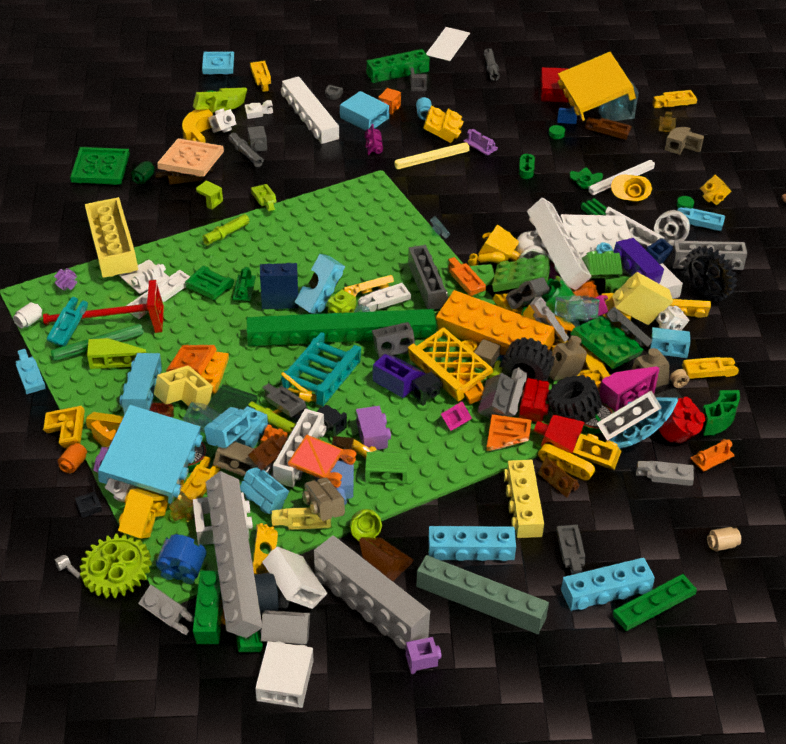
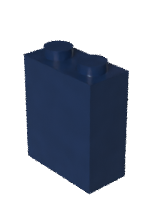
M297 263L260 264L262 309L299 308V305L295 303L298 297Z

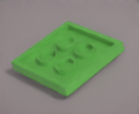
M541 254L530 259L520 258L513 262H500L497 264L492 284L493 291L519 288L522 283L544 277L546 283H548L550 258L548 255Z

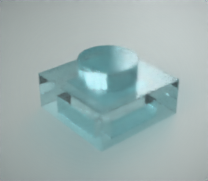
M436 216L430 220L434 225L432 229L438 236L442 234L446 239L451 235Z

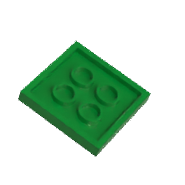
M80 147L70 177L71 182L121 184L130 155L129 149Z
M602 315L573 328L570 333L572 336L579 337L581 343L612 369L638 357L644 350L639 346L638 342L630 339L623 330L615 327L608 318Z

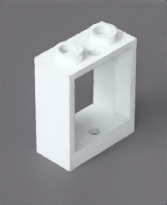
M242 492L241 496L249 539V530L253 529L252 518L247 517V513H250L249 500L245 501L244 493ZM208 497L193 499L198 546L200 544H213L212 526L205 527L203 514L210 513Z

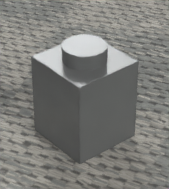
M264 126L248 127L249 145L255 152L267 150V137Z

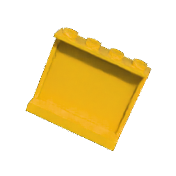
M611 52L558 73L560 79L558 80V85L560 89H563V93L568 98L571 107L574 106L575 114L580 116L582 121L585 120L583 112L623 95H626L630 101L636 99L633 85Z

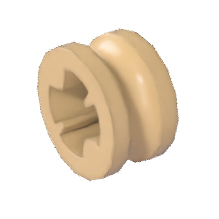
M678 369L670 375V380L673 382L674 387L681 388L689 382V376L685 370Z

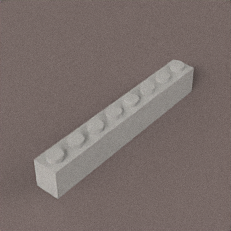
M219 471L206 481L226 631L247 638L262 628L240 483L239 479Z

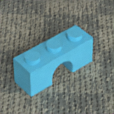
M319 254L311 269L318 275V285L314 289L303 286L295 303L309 313L321 314L326 307L330 295L333 294L345 266L330 256Z

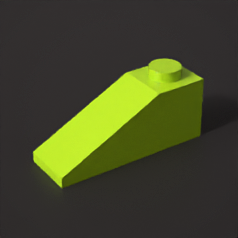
M109 338L88 340L87 356L90 369L131 367V363L135 361L137 353H147L146 349Z

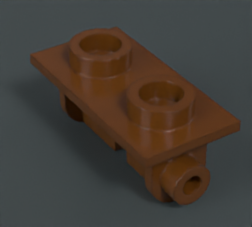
M545 457L538 474L565 497H568L571 490L576 491L579 488L578 480L565 473L556 465L555 461Z

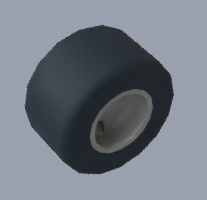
M255 574L260 615L265 610L278 611V592L274 574Z

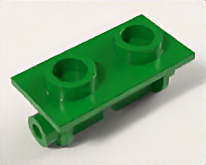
M244 267L241 269V275L238 274L233 300L251 301L256 275H252L249 267Z

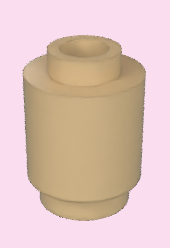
M732 527L711 530L707 536V542L714 551L731 549L741 544V535L737 528Z

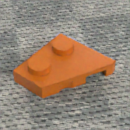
M492 414L486 451L529 441L531 420Z

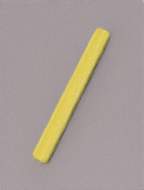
M465 142L394 161V166L398 170L469 151V145Z

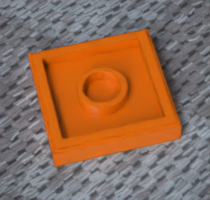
M182 345L166 369V372L189 365L201 375L217 349L215 345Z

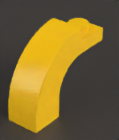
M195 109L184 118L182 128L185 140L205 143V137L200 132L211 128L208 117L213 116V113L209 109Z

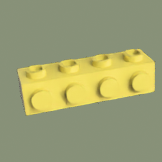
M533 460L508 461L507 469H504V481H508L506 494L507 497L511 498V501H509V512L513 513L514 516L511 519L512 527L516 530L517 538L542 537L544 520Z

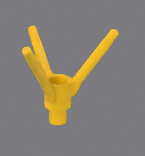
M284 372L281 373L287 381L297 388L289 387L287 390L298 394V397L305 402H316V395L312 391H308ZM276 409V410H274V411H272V412L275 413V414H278V413H280V412H282V411L279 410V409Z

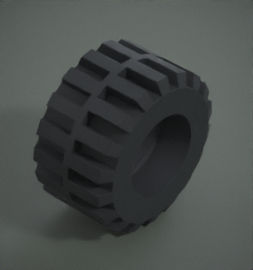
M533 338L515 339L509 345L502 360V372L511 378L513 370L520 368L527 373V378L547 381L554 365L552 351L548 350L545 344H541V341H535Z
M572 375V377H565L563 380L557 381V384H554L548 392V400L554 415L587 423L590 419L595 418L596 414H599L600 408H602L601 398L595 381L591 380L588 376Z

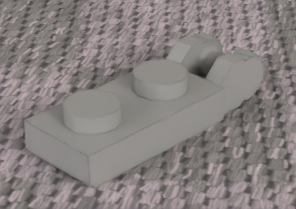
M153 585L149 586L138 603L166 624L185 635L188 634L189 630L186 626L179 623L181 617L183 616L189 622L194 623L195 616L186 611L187 608Z

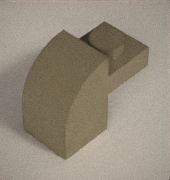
M688 127L675 128L667 137L665 150L679 155L684 148L700 152L704 136L690 132L691 128Z

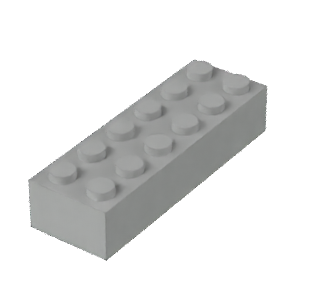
M332 535L314 550L315 576L319 582L330 588L335 596H340L346 601L351 609H356L361 613L367 622H372L377 626L383 635H388L393 639L399 648L406 650V642L428 638L430 611L338 538Z

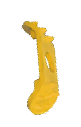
M263 523L256 524L257 531L252 561L254 575L269 573L262 562L269 553H263L260 550V544H268L271 551L277 546V530L273 526L269 528L267 524L263 525Z

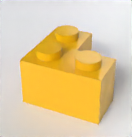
M143 488L130 489L125 497L126 505L124 512L119 518L120 526L118 531L140 539L150 537L155 518L165 516L168 496Z

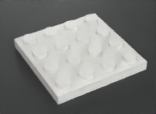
M560 215V219L581 258L587 255V252L596 251L597 245H600L602 242L610 244L614 251L617 241L631 238L624 216ZM622 267L623 274L621 276H629L630 274Z

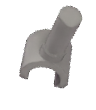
M66 555L55 559L56 567L59 571L67 568L75 577L81 578L80 573L71 565Z

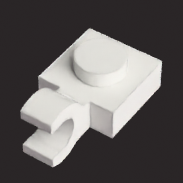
M267 100L262 105L260 103L245 105L247 119L263 117V114L273 113L272 107L267 108L272 106V101Z

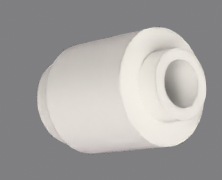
M30 302L15 313L13 320L19 328L28 327L42 317V309L38 304Z

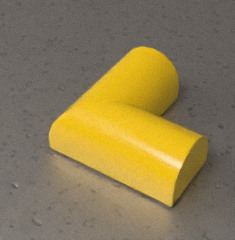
M77 406L47 412L45 414L43 430L46 433L60 431L59 444L66 449L74 443L81 444L84 408Z

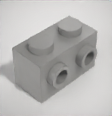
M265 610L262 615L261 641H279L291 645L307 644L309 639L310 613Z

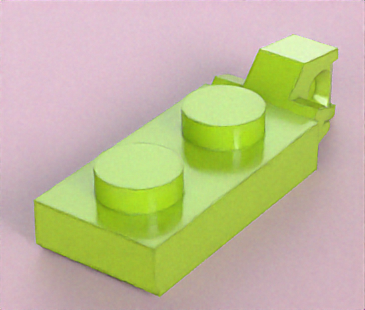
M267 184L251 188L252 195L261 206L265 205L268 211L275 210L276 196Z

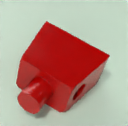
M553 415L549 425L537 421L533 432L544 436L541 446L551 444L573 454L585 422Z

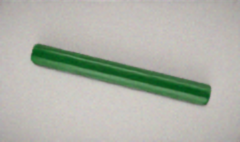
M137 324L90 339L109 338L115 341H123L142 335L143 328L141 324ZM89 339L51 350L52 359L56 361L88 351Z

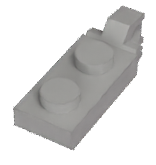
M535 297L529 305L534 311L533 316L536 321L554 327L555 342H566L569 337L555 318L554 313L549 310L542 297Z
M520 368L513 370L511 379L514 380V385L506 414L503 416L512 417L518 411V402L522 396V388L527 378V373Z
M658 461L637 462L636 475L647 476L652 482L693 485V465Z

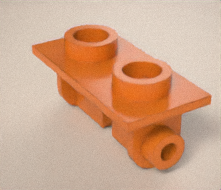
M723 439L720 443L704 451H699L698 454L690 459L704 472L734 457V454L730 451L732 442L729 439Z

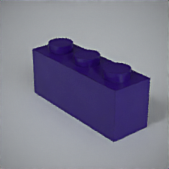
M634 238L616 242L613 252L620 253L621 265L631 276L638 272L658 284L661 282L664 268Z

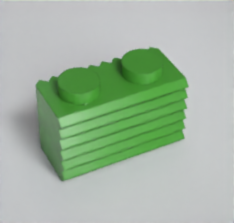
M590 251L582 257L592 276L590 279L618 277L623 274L620 253L605 251L602 254H597V251Z
M379 450L367 452L365 481H370L371 483L373 481L375 483H407L408 453L400 451L390 453Z

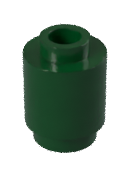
M149 161L141 162L131 172L133 181L140 185L144 184L154 174L155 167Z

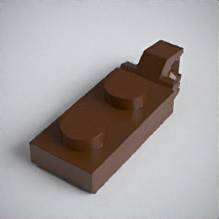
M588 117L585 127L591 131L626 140L631 131L630 125L604 118L597 120Z
M284 434L277 440L272 435L250 452L248 456L262 471L277 459L283 448L282 446L288 439Z

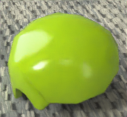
M370 509L357 511L352 516L349 524L351 534L357 541L361 537L375 538L382 528L380 516Z

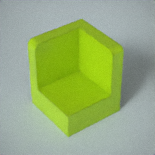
M206 180L196 188V192L206 196L208 208L214 209L223 202L221 187Z

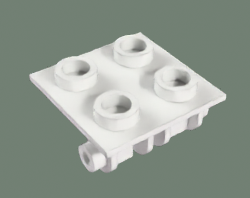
M150 260L139 264L137 271L119 275L139 294L148 290L149 280H157V284L169 277L164 273L166 268L163 264L155 265Z

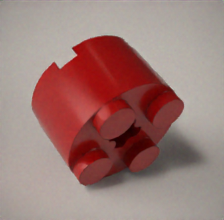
M689 397L678 398L673 412L658 429L668 441L678 442L677 444H681L702 430L705 415L700 412Z

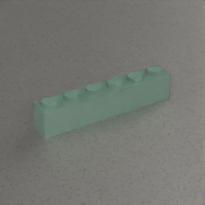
M428 555L425 556L417 570L416 587L520 628L539 634L546 620L549 602Z

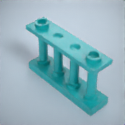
M321 332L316 338H313L311 344L284 373L303 388L315 392L316 404L324 406L361 362V347L354 345L349 351L345 352L324 344V333ZM324 351L340 357L342 360L336 363L318 356V354ZM311 362H315L333 369V371L326 374L308 367ZM303 372L323 380V382L316 385L298 377ZM281 376L282 386L288 389L292 384Z

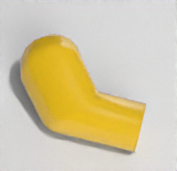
M354 439V451L366 458L367 452L377 450L373 446L368 448Z

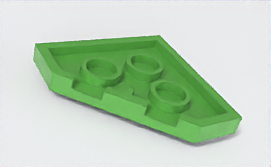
M491 264L469 266L486 286L493 283L495 275ZM449 268L439 269L438 274L442 278L443 285L448 292V298L454 290L468 295L452 277ZM482 292L475 294L472 297L477 298Z

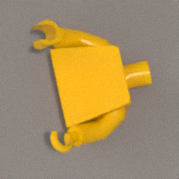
M497 224L492 233L488 232L482 236L483 239L488 236L489 238L478 253L479 256L474 253L469 256L468 265L476 266L479 264L478 261L480 263L494 262L497 264L508 259L517 261L521 255L515 250L519 242L509 231L504 230Z

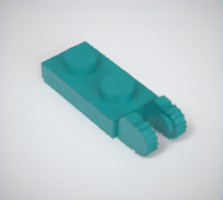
M72 297L61 311L47 336V341L61 347L66 346L82 315L86 312L88 302L83 300L76 311H74L78 298Z

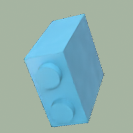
M360 91L340 104V118L366 131L370 128L371 124L376 128L389 119V105Z

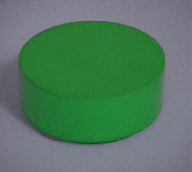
M553 125L549 128V136L551 138L561 139L564 137V127Z
M681 196L677 200V208L691 209L694 206V200L688 196Z

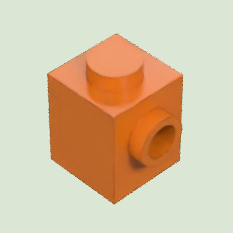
M387 88L378 97V100L389 105V114H393L399 109L401 105V92Z

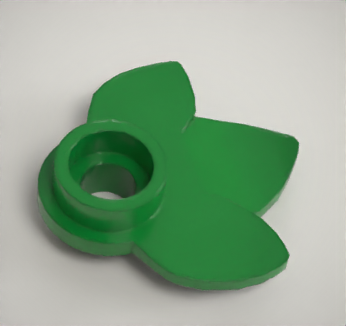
M584 168L580 172L571 171L570 178L576 181L577 185L582 189H588L589 186L602 181L603 174H592L588 168Z

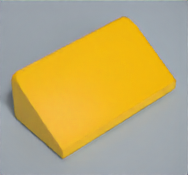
M92 412L86 418L87 428L91 429V423L98 420L102 426L107 427L108 431L115 429L117 432L124 416Z

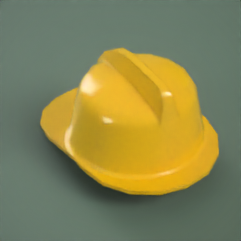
M619 175L611 183V190L616 197L631 202L646 199L652 190L649 180L642 176Z

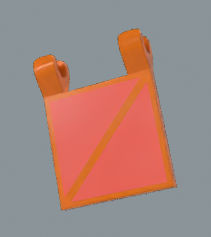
M306 435L289 460L288 465L320 479L327 477L335 488H339L342 482L340 481L342 475L331 471L339 458L345 463L353 465L356 461V451L341 449Z

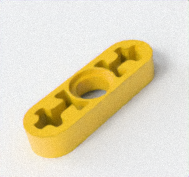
M544 444L538 452V456L542 461L547 457L549 460L555 461L556 465L563 471L582 480H589L595 472V468L590 462L551 444Z

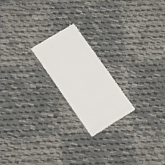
M446 27L426 54L451 61L470 33Z

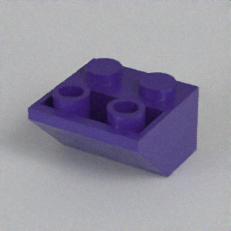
M384 354L373 364V381L402 398L412 391V380L426 374L403 360Z

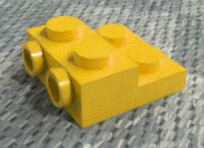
M431 105L423 128L451 143L454 138L457 139L461 133L459 129L464 121L461 120L462 116L455 111L448 109L444 113L439 108Z

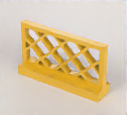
M444 327L416 346L413 343L408 347L410 360L426 374L432 372L436 377H439L442 380L443 389L458 402L464 398L465 392L493 373L491 366ZM443 335L448 338L447 342H437ZM433 347V352H424L423 349ZM447 347L446 352H436V348ZM450 347L460 348V352H449ZM435 357H445V362H436ZM459 357V361L448 362V358ZM462 357H471L472 362H462ZM447 368H458L457 373L447 372ZM461 368H471V373H460ZM474 368L485 369L482 373H474ZM460 378H470V381L465 385L459 382Z

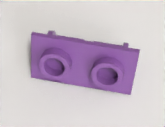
M469 129L467 132L468 138L463 141L487 156L498 149L495 146L494 140L484 135L481 138V133L475 129Z

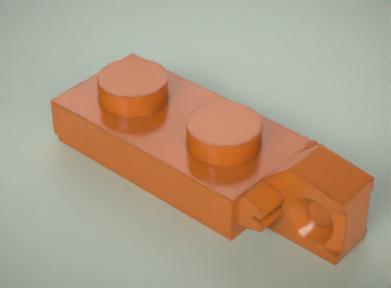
M455 257L448 259L450 274L469 296L486 290V284L467 263L460 264Z

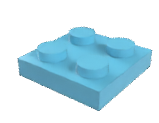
M204 52L203 74H233L234 52Z

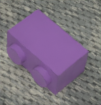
M380 406L356 409V424L362 444L368 448L373 446L377 450L388 448V440L391 439L390 429L385 426L387 425L386 415L381 412Z

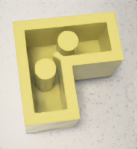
M188 365L158 374L154 395L165 405L182 400L191 409L196 410L209 405L213 386Z

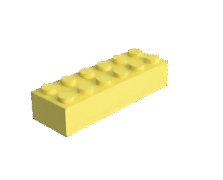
M119 197L85 204L102 277H113L118 274L137 271L136 255Z

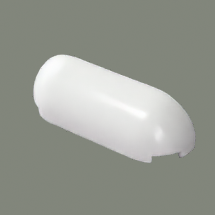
M608 206L606 209V216L625 217L630 237L634 238L642 247L647 248L658 239H664L663 236Z

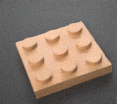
M178 138L158 161V169L192 174L199 177L205 176L222 155L224 148L221 145Z

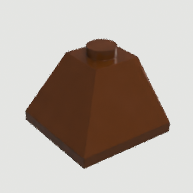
M361 537L359 540L363 559L392 582L413 562V559L382 538Z

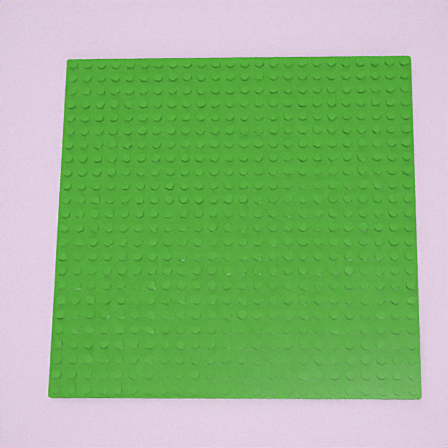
M376 171L275 203V210L268 211L265 206L243 213L250 220L248 225L228 234L223 240H217L208 246L202 240L203 235L213 231L215 227L223 226L243 214L135 247L137 265L147 260L152 261L155 265L163 264L166 268L164 273L169 277L179 270L192 276L202 266H207L217 274L234 279V285L232 288L226 289L215 300L185 287L163 302V332L155 333L149 313L140 319L130 313L84 318L78 323L67 345L141 324L143 328L142 335L119 342L146 349L147 353H160L161 374L166 372V369L182 345H215L216 352L229 353V360L216 394L211 393L208 406L193 410L182 400L165 405L154 395L149 410L201 426L200 435L203 436L202 441L206 444L208 457L211 459L208 469H210L213 465L218 445L208 444L204 430L205 426L228 408L233 407L238 408V410H244L247 406L251 407L249 403L252 401L263 408H270L272 411L278 409L266 400L265 391L262 387L268 383L275 388L282 386L281 373L287 371L311 344L248 346L247 317L313 314L301 306L293 309H262L260 264L297 263L298 295L303 286L311 288L308 284L314 274V271L311 269L319 254L330 256L345 266L343 274L330 297L343 290L342 288L391 275L394 282L388 283L389 287L403 283L410 292L411 299L377 309L376 311L427 309L408 265L409 247L426 245L438 271L440 268H448V259L453 257L460 264H463L384 171ZM96 259L68 268L77 275L75 280L78 283L72 290L68 288L64 291L55 284L57 280L54 277L57 273L55 272L1 289L0 295L12 319L18 310L30 302L41 307L42 317L28 327L19 328L17 326L31 356L35 359L38 369L59 410L77 406L84 408L81 445L87 450L85 461L120 526L119 518L124 512L126 504L113 497L114 494L105 488L106 484L99 482L98 472L93 470L95 459L100 453L102 446L94 439L92 429L87 428L86 418L92 412L124 416L123 407H120L119 401L120 395L124 393V384L128 382L127 376L128 372H131V367L90 369L87 356L88 351L54 361L51 356V350L61 346L48 342L47 336L55 322L45 325L43 321V314H60L72 297L78 298L74 311H76L83 300L88 302L86 310L88 311L126 306L147 292L139 294L119 276L120 274L103 278L99 261ZM244 267H249L252 275H256L251 301L233 300L238 274L241 275V269ZM378 286L372 288V292L381 290L378 289ZM486 290L477 297V299L498 306ZM361 291L358 292L356 295L355 312H363V307L358 305V300L360 297H364L371 292L364 294ZM327 303L321 314H328ZM441 308L434 310L435 321H436V332L439 331V330H438V326H437L436 316H437V314L439 313V311L441 310ZM443 335L437 342H447L448 338ZM427 338L414 339L415 345H419ZM374 341L324 343L345 352L349 351L354 345L361 347V362L326 402L328 406L338 410L340 414L343 412L347 414V428L337 436L354 438L362 443L356 424V409L380 406L381 412L386 415L387 425L385 426L390 429L391 439L388 440V448L379 449V451L408 453L407 483L366 482V458L356 452L353 497L347 499V504L344 505V515L336 518L332 516L330 528L289 530L287 526L275 525L273 527L278 532L276 547L298 555L317 548L332 535L339 539L351 534L349 524L352 516L359 510H373L383 521L503 472L504 469H507L508 461L535 459L539 457L538 452L542 447L541 444L544 436L533 432L537 422L531 420L529 441L486 451L491 420L478 412V406H480L479 403L481 401L469 404L464 395V398L458 402L441 388L439 395L427 400L426 405L422 406L412 395V391L402 398L373 381V364L379 359L374 348ZM426 347L423 351L433 352V347ZM437 347L436 352H446L447 347ZM450 347L449 352H459V347ZM324 351L318 354V356L336 363L342 360V358ZM409 353L392 355L421 370L410 360ZM501 354L499 355L498 360L501 361L499 367H501V363L504 358V355ZM435 357V361L445 362V357ZM449 357L448 362H453L459 359V357ZM462 357V362H472V358ZM311 362L308 367L326 374L333 371V369L315 362ZM447 368V372L453 373L455 371L454 368ZM474 368L475 373L483 372V370ZM303 372L298 377L316 385L323 382V380ZM488 376L480 381L483 387L486 386L485 383H487ZM549 376L547 379V381L549 382V390L552 389V386L554 384H557V381L559 380L554 381ZM522 396L518 402V411L512 416L514 418H519ZM310 401V403L305 402L306 407L315 412L319 408L324 407L313 401ZM463 401L472 419L450 431L441 413ZM546 401L549 404L548 416H543L542 422L549 425L554 414L549 401ZM280 412L277 414L291 421L290 417L284 412ZM583 430L581 431V434L586 436L587 434H592ZM325 433L324 437H320L319 440L332 445L333 438ZM263 435L260 437L254 448H257L260 445V440L263 437ZM272 466L271 471H270V473H269L270 476H271V474H272V472H273V466ZM221 468V472H224L232 477L239 479V483L241 486L242 481H244V476H241V474L238 475L237 473H233V471L230 472L225 468ZM188 471V474H187V477H186L184 483L186 482V480L188 479V477L191 475V473H192L193 471ZM303 472L301 479L297 480L293 487L281 484L289 490L282 509L310 508V505L304 503L302 493L305 490V483L314 481L315 476ZM207 491L202 498L208 497ZM174 497L172 503H168L165 516L155 518L150 537L143 538L141 541L143 544H146L151 555L152 565L149 566L150 573H145L149 585L157 587L181 604L197 597L200 572L193 584H187L182 580L163 578L161 576L162 571L156 565V560L166 537L170 539L171 535L174 534L184 535L194 539L193 544L198 546L193 504ZM249 500L250 513H247V517L252 518L253 529L249 530L250 538L248 540L253 561L257 531L256 524L263 523V525L267 524L269 528L272 527V513L262 512L259 505ZM210 513L203 514L205 527L212 526ZM214 543L203 545L207 554L200 571H218ZM260 544V550L263 553L268 554L271 552L268 544Z

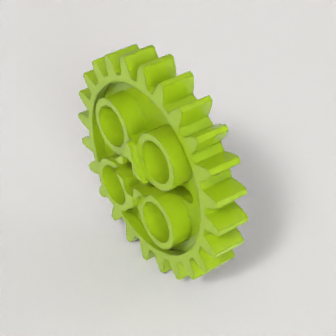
M126 533L123 534L122 538H119L118 534H115L114 539L106 536L105 542L99 539L98 546L92 544L93 550L85 551L87 558L81 559L83 565L80 566V575L85 586L89 588L91 593L95 591L97 596L103 593L105 598H107L112 593L114 598H116L119 592L125 596L127 589L134 592L133 586L140 587L139 580H146L145 573H150L149 566L152 565L146 544H143L141 539L136 540L134 536L128 539Z

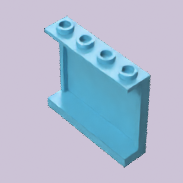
M129 405L98 470L99 482L107 484L109 478L166 495L168 496V503L171 504L174 497H178L180 494L181 480L185 481L189 471V468H187L188 464H192L196 455V452H194L195 448L201 445L203 438L200 435L201 426Z

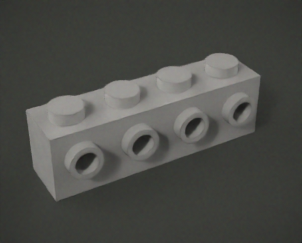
M674 241V250H672L671 254L673 268L683 269V266L686 265L683 262L687 259L686 255L694 248L706 246L707 249L712 247L713 252L718 249L720 256L725 254L724 259H729L728 264L734 266L731 270L744 269L747 257L745 242Z

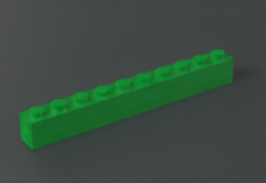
M434 309L247 317L248 346L311 343L313 338H316L323 332L324 343L373 341L372 330L409 322L413 329L414 339L429 338L436 333Z

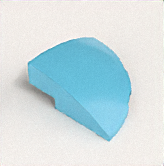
M656 397L662 407L661 409L612 437L609 441L618 444L617 447L620 449L646 439L657 431L669 418L678 399Z

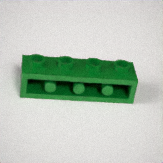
M423 49L367 60L366 74L373 83L409 76L411 68H414V74L428 72L430 58Z

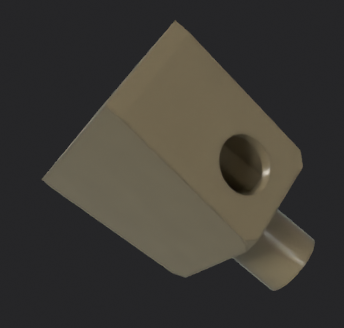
M571 336L569 342L560 343L554 347L552 351L554 365L549 375L554 381L578 375L582 371L587 352L580 346L581 339L579 337Z
M651 348L647 355L635 359L632 370L657 366L660 369L656 387L669 384V362L658 349Z

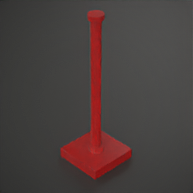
M149 280L147 304L88 310L82 315L81 319L148 311L155 333L163 332L164 304L157 280ZM43 314L44 324L49 325L50 322H56L60 314Z

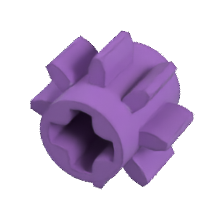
M68 268L65 270L60 269L54 276L57 278L55 284L64 291L68 288L72 290L78 283L75 280L77 275Z

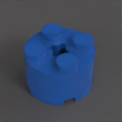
M174 534L171 535L170 539L166 537L156 560L158 569L162 571L161 576L168 580L174 578L182 580L187 584H193L199 575L207 554L205 547L201 544L198 547L193 544L194 539L184 535Z

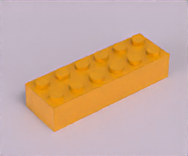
M455 290L436 316L438 330L444 327L455 337L462 340H473L478 346L482 340L499 344L500 354L504 356L509 345L515 339L533 338L535 341L539 340L541 344H545L548 350H550L555 342L553 326Z

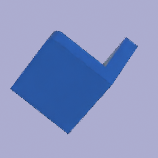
M574 106L571 109L559 108L557 123L576 124L577 115L575 114Z

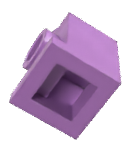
M433 637L406 642V658L411 674L416 673V670L438 666V659H441V650L439 645L435 646Z

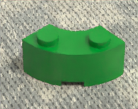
M720 390L717 401L704 405L702 411L705 415V422L702 427L704 436L720 433L732 424L740 400L739 390Z

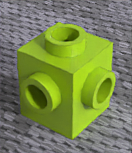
M340 290L329 298L327 302L328 313L355 312L356 297L344 290Z

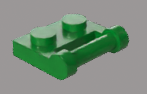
M202 266L185 281L187 288L212 300L218 298L226 289H230L234 285V279L217 274L207 266Z

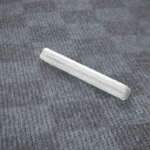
M648 160L589 186L588 192L591 195L598 194L611 188V183L615 177L625 174L641 175L654 169L655 163L652 160Z

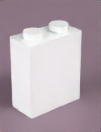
M276 547L262 561L268 572L274 574L276 584L286 600L313 609L327 595V592L303 556Z
M268 641L256 684L257 701L303 708L313 665V648L305 645H291L279 641Z

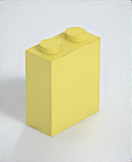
M638 272L630 277L612 295L615 308L647 325L657 318L660 312L673 303L669 289Z

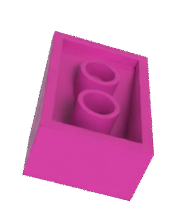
M655 366L615 372L609 377H605L600 383L599 395L601 402L607 404L612 408L613 412H616L626 406L628 402H633L649 391H652L654 394L660 368Z

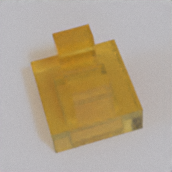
M666 112L665 117H660L659 131L671 132L675 129L676 118H672V112Z
M181 491L179 496L175 497L176 501L169 505V508L173 511L170 514L175 521L182 518L190 521L195 518L193 503Z

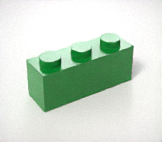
M200 571L193 634L197 644H219L223 615L218 571Z

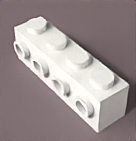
M308 409L303 411L273 464V477L280 484L293 487L296 481L301 479L303 471L289 466L288 462L306 435L317 439L324 437L326 432L324 414Z

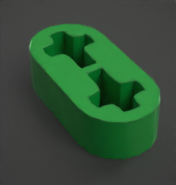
M521 155L519 164V176L521 178L530 179L533 177L535 157L533 155Z

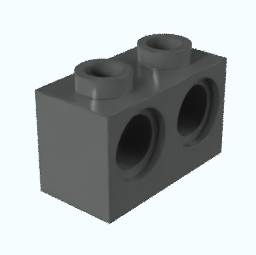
M409 322L372 330L374 348L379 358L384 354L391 356L409 353L408 347L413 343L415 344L413 329Z

